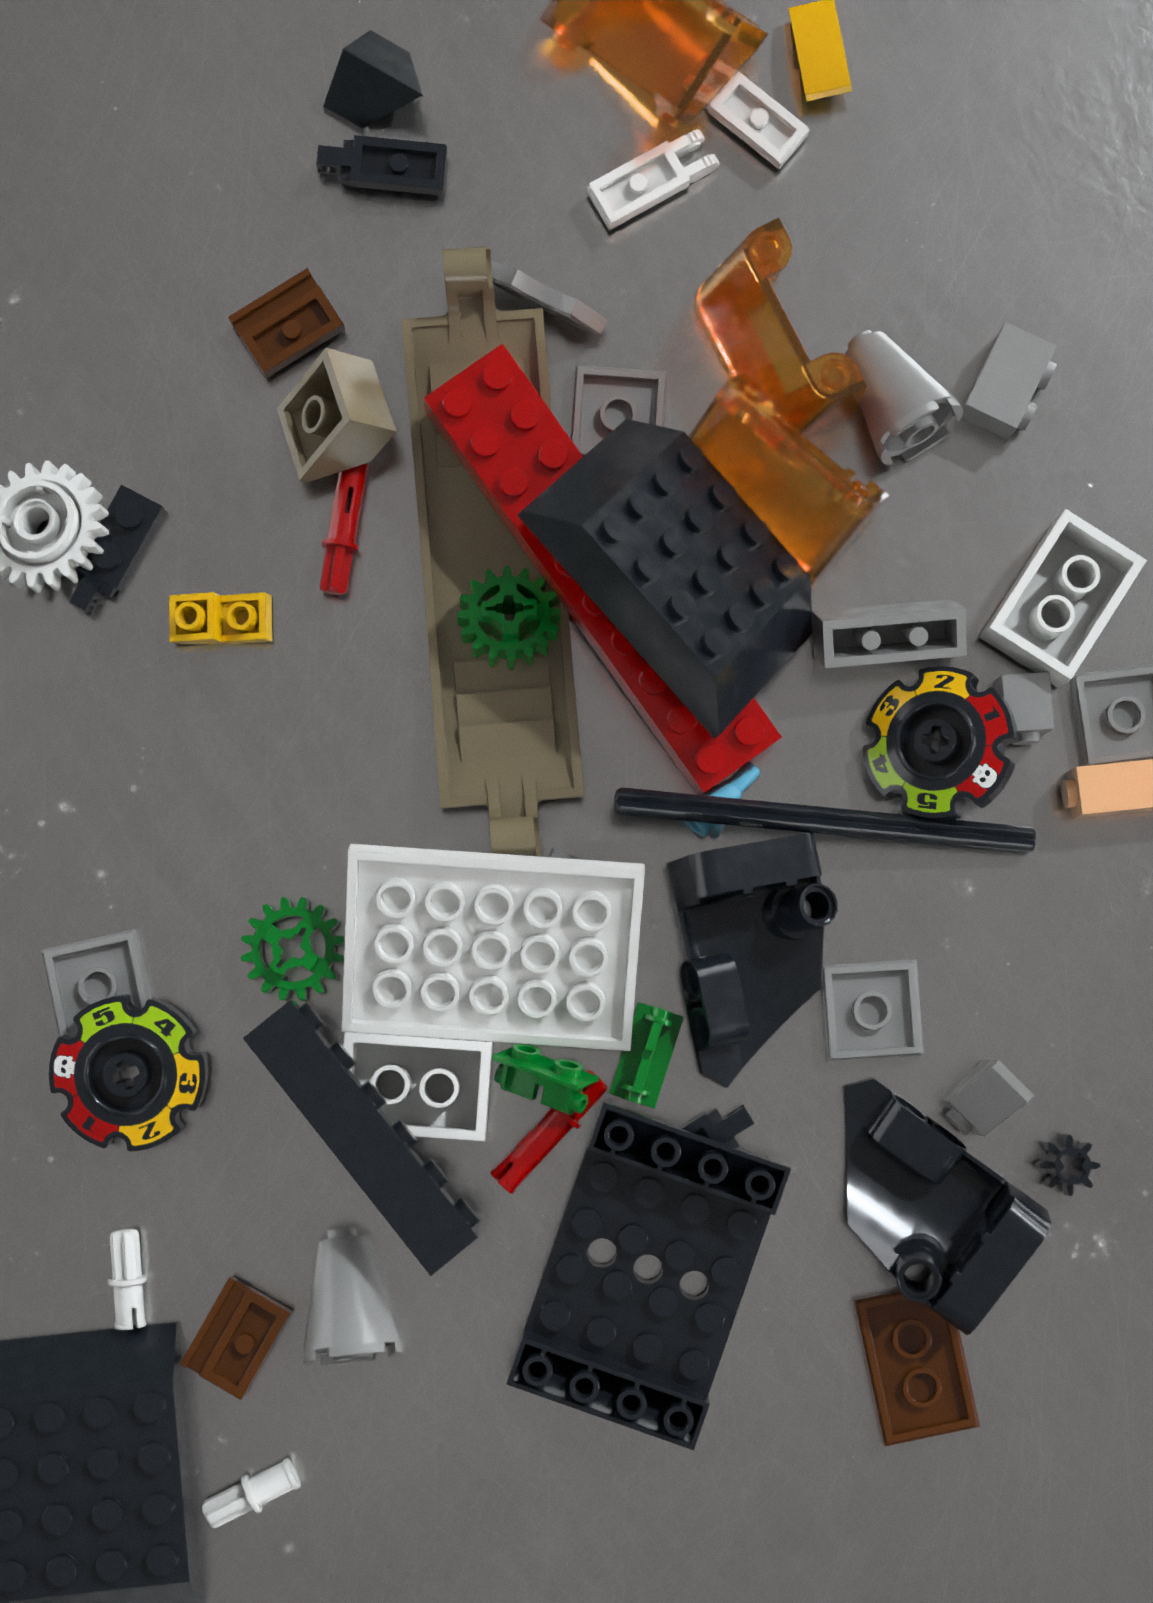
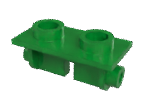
M638 1002L633 1017L631 1050L622 1051L609 1094L655 1109L684 1019L683 1016Z
M514 1044L512 1048L492 1055L491 1060L502 1063L498 1066L494 1076L495 1082L500 1083L502 1090L534 1100L537 1098L539 1085L544 1086L540 1104L568 1115H572L575 1112L583 1113L588 1103V1096L582 1094L583 1088L597 1082L599 1076L583 1071V1066L578 1062L567 1059L553 1060L540 1055V1049L527 1044Z

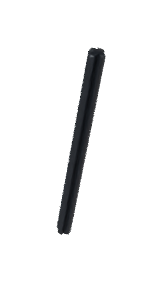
M623 787L616 790L614 796V812L618 815L1018 853L1032 852L1036 843L1035 829L1027 826L964 820H933L913 815Z

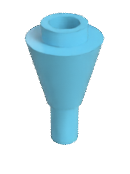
M748 761L729 780H724L700 795L741 799V794L761 773L753 763ZM686 821L688 826L701 837H705L708 834L717 838L725 826L723 824Z

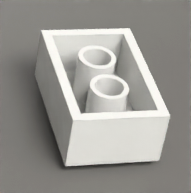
M1065 509L1053 521L979 638L1034 673L1050 672V683L1060 688L1073 678L1147 560Z
M355 1032L344 1033L343 1047L356 1063L350 1069L362 1085L369 1080L377 1088L387 1102L381 1109L393 1124L400 1119L416 1137L472 1141L486 1140L493 1042Z

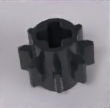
M1063 1134L1061 1138L1062 1146H1056L1050 1142L1043 1143L1048 1154L1045 1161L1035 1162V1166L1046 1169L1049 1175L1044 1181L1043 1185L1045 1187L1052 1188L1060 1181L1062 1182V1191L1067 1196H1073L1074 1184H1080L1088 1188L1093 1187L1088 1176L1091 1169L1100 1168V1163L1090 1161L1087 1155L1091 1150V1143L1083 1142L1077 1148H1074L1073 1137L1069 1134ZM1063 1155L1075 1156L1071 1163L1075 1169L1073 1174L1060 1173L1064 1168V1164L1060 1160Z

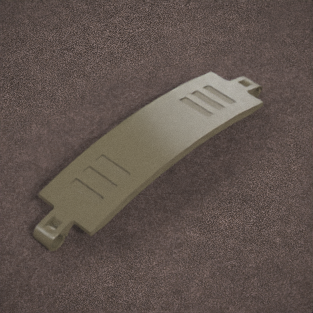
M490 247L442 249L448 306L447 313L436 317L401 319L426 609L441 809L486 806L489 809L492 853L541 857L537 811L539 802L543 800L584 797L569 615L557 598V603L554 607L561 609V621L555 624L559 627L557 640H547L549 643V653L546 656L535 650L533 652V664L530 666L522 658H518L515 661L513 670L508 669L506 659H499L498 663L491 667L489 666V654L485 652L483 655L475 658L472 656L474 642L463 644L461 630L464 628L457 624V612L463 611L460 608L461 594L471 595L469 582L472 579L484 584L486 570L490 569L496 577L503 576L504 566L508 565L511 568L512 576L519 577L520 572L524 568L529 569V581L531 582L542 576L424 411V397L503 343L551 410L543 308L511 311L497 310L494 298ZM547 583L544 593L552 591ZM512 614L504 615L506 621L514 620ZM527 634L522 640L530 637L532 634Z

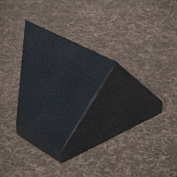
M371 30L343 48L323 105L324 110L364 132L370 124L423 96L410 52Z

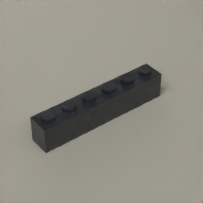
M288 1001L243 1037L244 1041L420 1264L432 1276L479 1237L480 1233L474 1227L480 1222L479 1217L463 1198L455 1203L443 1188L449 1180L431 1158L424 1163L412 1149L418 1141L408 1127L400 1119L393 1124L381 1108L387 1104L386 1100L369 1080L362 1085L350 1069L356 1063L346 1049L338 1041L331 1046L319 1030L325 1024L316 1011L307 1002L300 1007L296 1001Z

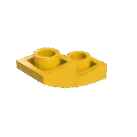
M820 0L788 8L806 102L852 92L834 0Z
M214 592L169 595V642L173 644L272 642V595L266 592L219 595Z

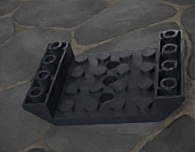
M603 1102L526 1320L506 1385L694 1450L710 1405L709 1392L770 1215L776 1214L791 1167ZM600 1238L610 1240L617 1250L614 1259L606 1264L594 1262L588 1253L590 1244ZM643 1255L657 1257L662 1263V1271L659 1276L652 1280H644L638 1277L634 1270V1264L639 1257ZM690 1271L703 1273L708 1279V1287L705 1292L698 1296L685 1294L680 1287V1281L686 1273Z

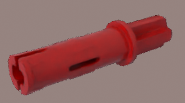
M368 463L341 471L338 474L328 537L323 539L321 544L325 548L319 587L320 590L328 594L344 595L348 589L353 554L359 552V546L355 544ZM348 493H349V494H350V499H349L348 511H347V513H346V512H345V508H346L347 497H348Z
M590 1070L586 1071L588 1073L596 1075L594 1072ZM599 1078L597 1082L583 1088L582 1094L588 1096V1103L583 1113L575 1112L572 1115H568L551 1108L504 1160L490 1172L491 1176L495 1180H499L498 1183L506 1191L513 1194L516 1188L573 1127L576 1129L581 1127L578 1121L607 1091L604 1081Z

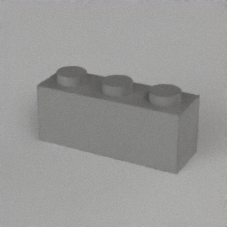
M953 599L812 611L814 658L825 669L967 656L966 609Z

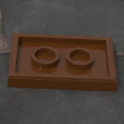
M899 1289L853 1298V1306L883 1445L890 1446L980 1427L960 1330L922 1302L906 1298Z

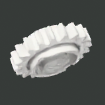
M45 461L40 473L29 462L26 463L25 477L22 479L10 470L8 472V479L11 485L8 488L0 485V577L4 580L9 579V582L18 589H23L27 584L36 593L42 591L44 582L55 591H59L61 576L63 575L73 583L78 582L75 568L80 565L84 569L91 571L93 566L87 559L88 553L103 554L104 552L102 547L94 540L96 537L109 535V530L97 522L109 515L108 511L98 504L103 496L94 487H90L91 481L82 473L76 475V472L67 464L62 465L58 470L50 461ZM49 519L47 528L43 532L36 534L39 525Z

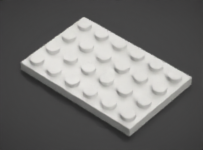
M350 844L347 869L342 1032L630 1051L645 864Z

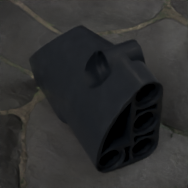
M814 833L703 851L666 863L686 958L681 966L680 978L699 1072L724 1088L730 1086L739 1072L766 1041L822 988L824 926L830 924L836 917L838 901L834 892L821 883L820 876H822V870ZM805 899L809 902L811 907L810 917L806 914L804 910Z
M875 1077L845 1085L848 1226L896 1278L899 1291L906 1298L922 1302L965 1335L971 1334L1045 1239L1051 1227L1048 1210L968 1153L967 1147L956 1136ZM916 1264L924 1265L932 1271L930 1277L921 1282L910 1280L905 1275V1272L910 1266Z

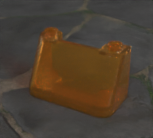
M551 0L540 18L543 23L554 30L550 38L571 52H574L577 46L590 51L652 96L650 99L657 105L653 113L675 128L678 127L680 122L690 125L759 50L769 34L723 0Z
M779 218L752 231L713 271L697 290L694 309L759 438L766 446L772 449L784 450L853 418L867 386L857 366L844 354L832 352L812 361L807 356L770 284L771 280L779 276L780 271L786 268L792 255L790 238Z
M743 373L729 378L689 434V437L809 574L811 585H814L889 495L872 480L866 486L859 480L851 482L850 480L856 474L850 468L842 469L776 413L773 410L776 405L769 399L761 402V404L759 403L760 397L758 394L763 388L747 374Z

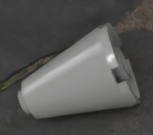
M866 330L850 340L848 343L849 349L845 353L844 360L876 453L884 464H894L890 457L901 455L904 461H908L925 453L950 433L946 424L953 416L959 423L963 416V408L957 399L885 333L881 331L872 333V331Z
M353 1227L328 1230V1239L319 1241L317 1246L302 1353L303 1365L314 1363L316 1356H320L321 1365L376 1360L375 1353L386 1352L385 1348L388 1349V1358L402 1354L401 1341L367 1237L357 1236L356 1228Z

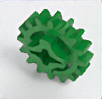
M508 565L504 566L503 576L496 577L488 569L485 571L484 584L474 579L469 582L471 595L461 594L460 608L463 611L457 612V624L464 628L461 630L463 644L474 642L472 656L477 658L486 652L489 654V666L494 667L499 659H506L508 669L513 670L515 661L518 658H522L530 666L533 664V652L535 650L545 656L549 653V643L547 640H557L559 627L555 624L561 621V609L554 607L557 603L555 591L544 593L545 578L540 577L534 582L529 581V569L527 568L520 572L519 577L512 576L511 568ZM512 614L514 620L506 621L504 615ZM527 634H532L530 637L522 640Z
M287 897L281 898L280 910L275 911L268 904L263 905L262 908L266 918L260 921L251 917L248 921L256 929L254 936L244 935L241 937V941L251 945V952L242 955L241 961L254 962L255 968L247 975L248 978L255 980L263 977L265 981L262 984L261 991L268 994L276 986L279 988V1000L287 1001L291 990L296 991L299 1001L307 1000V988L310 987L319 994L324 993L325 989L321 980L324 977L337 980L339 976L331 967L334 962H344V956L336 953V946L344 944L345 937L333 936L332 933L340 923L338 919L332 918L324 921L322 918L326 907L321 904L312 912L308 911L309 901L304 897L300 898L296 908L292 907ZM289 917L303 918L295 928L281 930L274 925L280 920ZM319 929L325 940L324 959L316 954L314 938L318 934ZM301 936L303 940L300 943V948L305 951L304 956L301 959L291 957L286 962L285 957L288 951L283 947L284 942L287 939L295 942ZM264 940L271 944L273 960L269 965V969L263 959L262 946ZM306 968L314 973L301 981H284L292 970Z

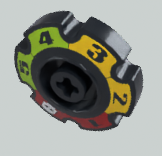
M948 666L927 667L919 670V679L913 686H907L902 681L897 680L877 699L866 721V725L875 730L876 737L871 744L863 746V758L868 775L882 796L892 799L896 795L902 794L903 803L901 809L904 812L926 819L956 820L961 818V809L966 802L973 801L978 807L984 808L1004 789L1015 768V763L1005 757V749L1009 744L1018 741V730L1013 713L1004 698L993 687H989L983 692H977L979 679L973 673ZM943 735L949 740L948 745L940 746L937 752L931 748L932 743L939 742Z
M129 994L102 999L77 1013L73 1017V1021L78 1028L76 1036L70 1037L64 1034L58 1037L49 1062L51 1093H62L68 1100L67 1108L60 1114L65 1123L81 1138L101 1148L108 1147L114 1137L122 1138L127 1145V1150L130 1152L155 1147L175 1136L184 1127V1123L180 1120L179 1116L180 1110L189 1109L195 1111L203 1100L208 1082V1060L206 1053L194 1052L189 1046L190 1037L196 1033L193 1024L178 1009L154 997L147 1000L143 1008H136L132 1004ZM125 1064L128 1067L136 1065L139 1070V1074L133 1078V1082L130 1078L122 1079L119 1076V1071L125 1067Z

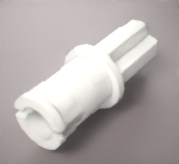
M120 1229L110 1234L112 1277L107 1279L109 1286H113L114 1328L117 1330L133 1329L134 1324H136V1328L147 1325L143 1298V1283L147 1281V1275L142 1274L138 1231L135 1229Z
M286 1458L283 1462L251 1478L247 1474L242 1476L241 1483L204 1500L201 1504L202 1512L207 1523L212 1528H217L251 1510H254L256 1513L261 1512L262 1505L294 1489L301 1488V1483L289 1458Z

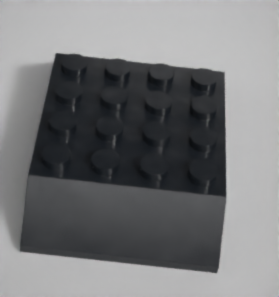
M625 419L517 515L713 738L719 736L813 633L811 578L809 574L684 431Z
M178 1321L147 1324L141 1328H136L135 1325L130 1330L106 1328L0 1340V1603H202L183 1372L180 1365L182 1360Z

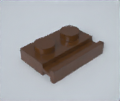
M308 268L228 317L231 325L266 378L345 330L344 323L320 286L317 285Z
M231 1276L225 1283L180 1365L185 1368L188 1367L198 1373V1376L242 1400L293 1311Z

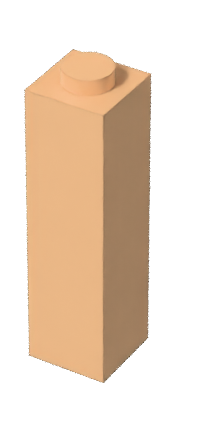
M1153 759L1075 767L1066 772L1067 780H1063L1061 784L1063 804L1065 808H1071L1072 819L1153 811Z

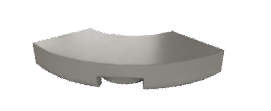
M491 261L493 285L526 304H531L536 308H543L544 312L553 315L558 320L594 335H601L608 320L583 302L540 283L518 269Z

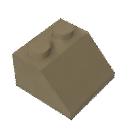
M330 348L323 350L277 408L298 479L302 482L314 481L371 462L397 432L372 360Z

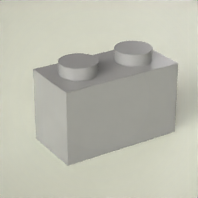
M1005 321L962 406V419L1006 440L1010 439L1017 428L1025 431L1037 408L1036 404L1030 402L1037 387L1043 390L1046 388L1056 369L1057 364L1050 361L1056 345Z

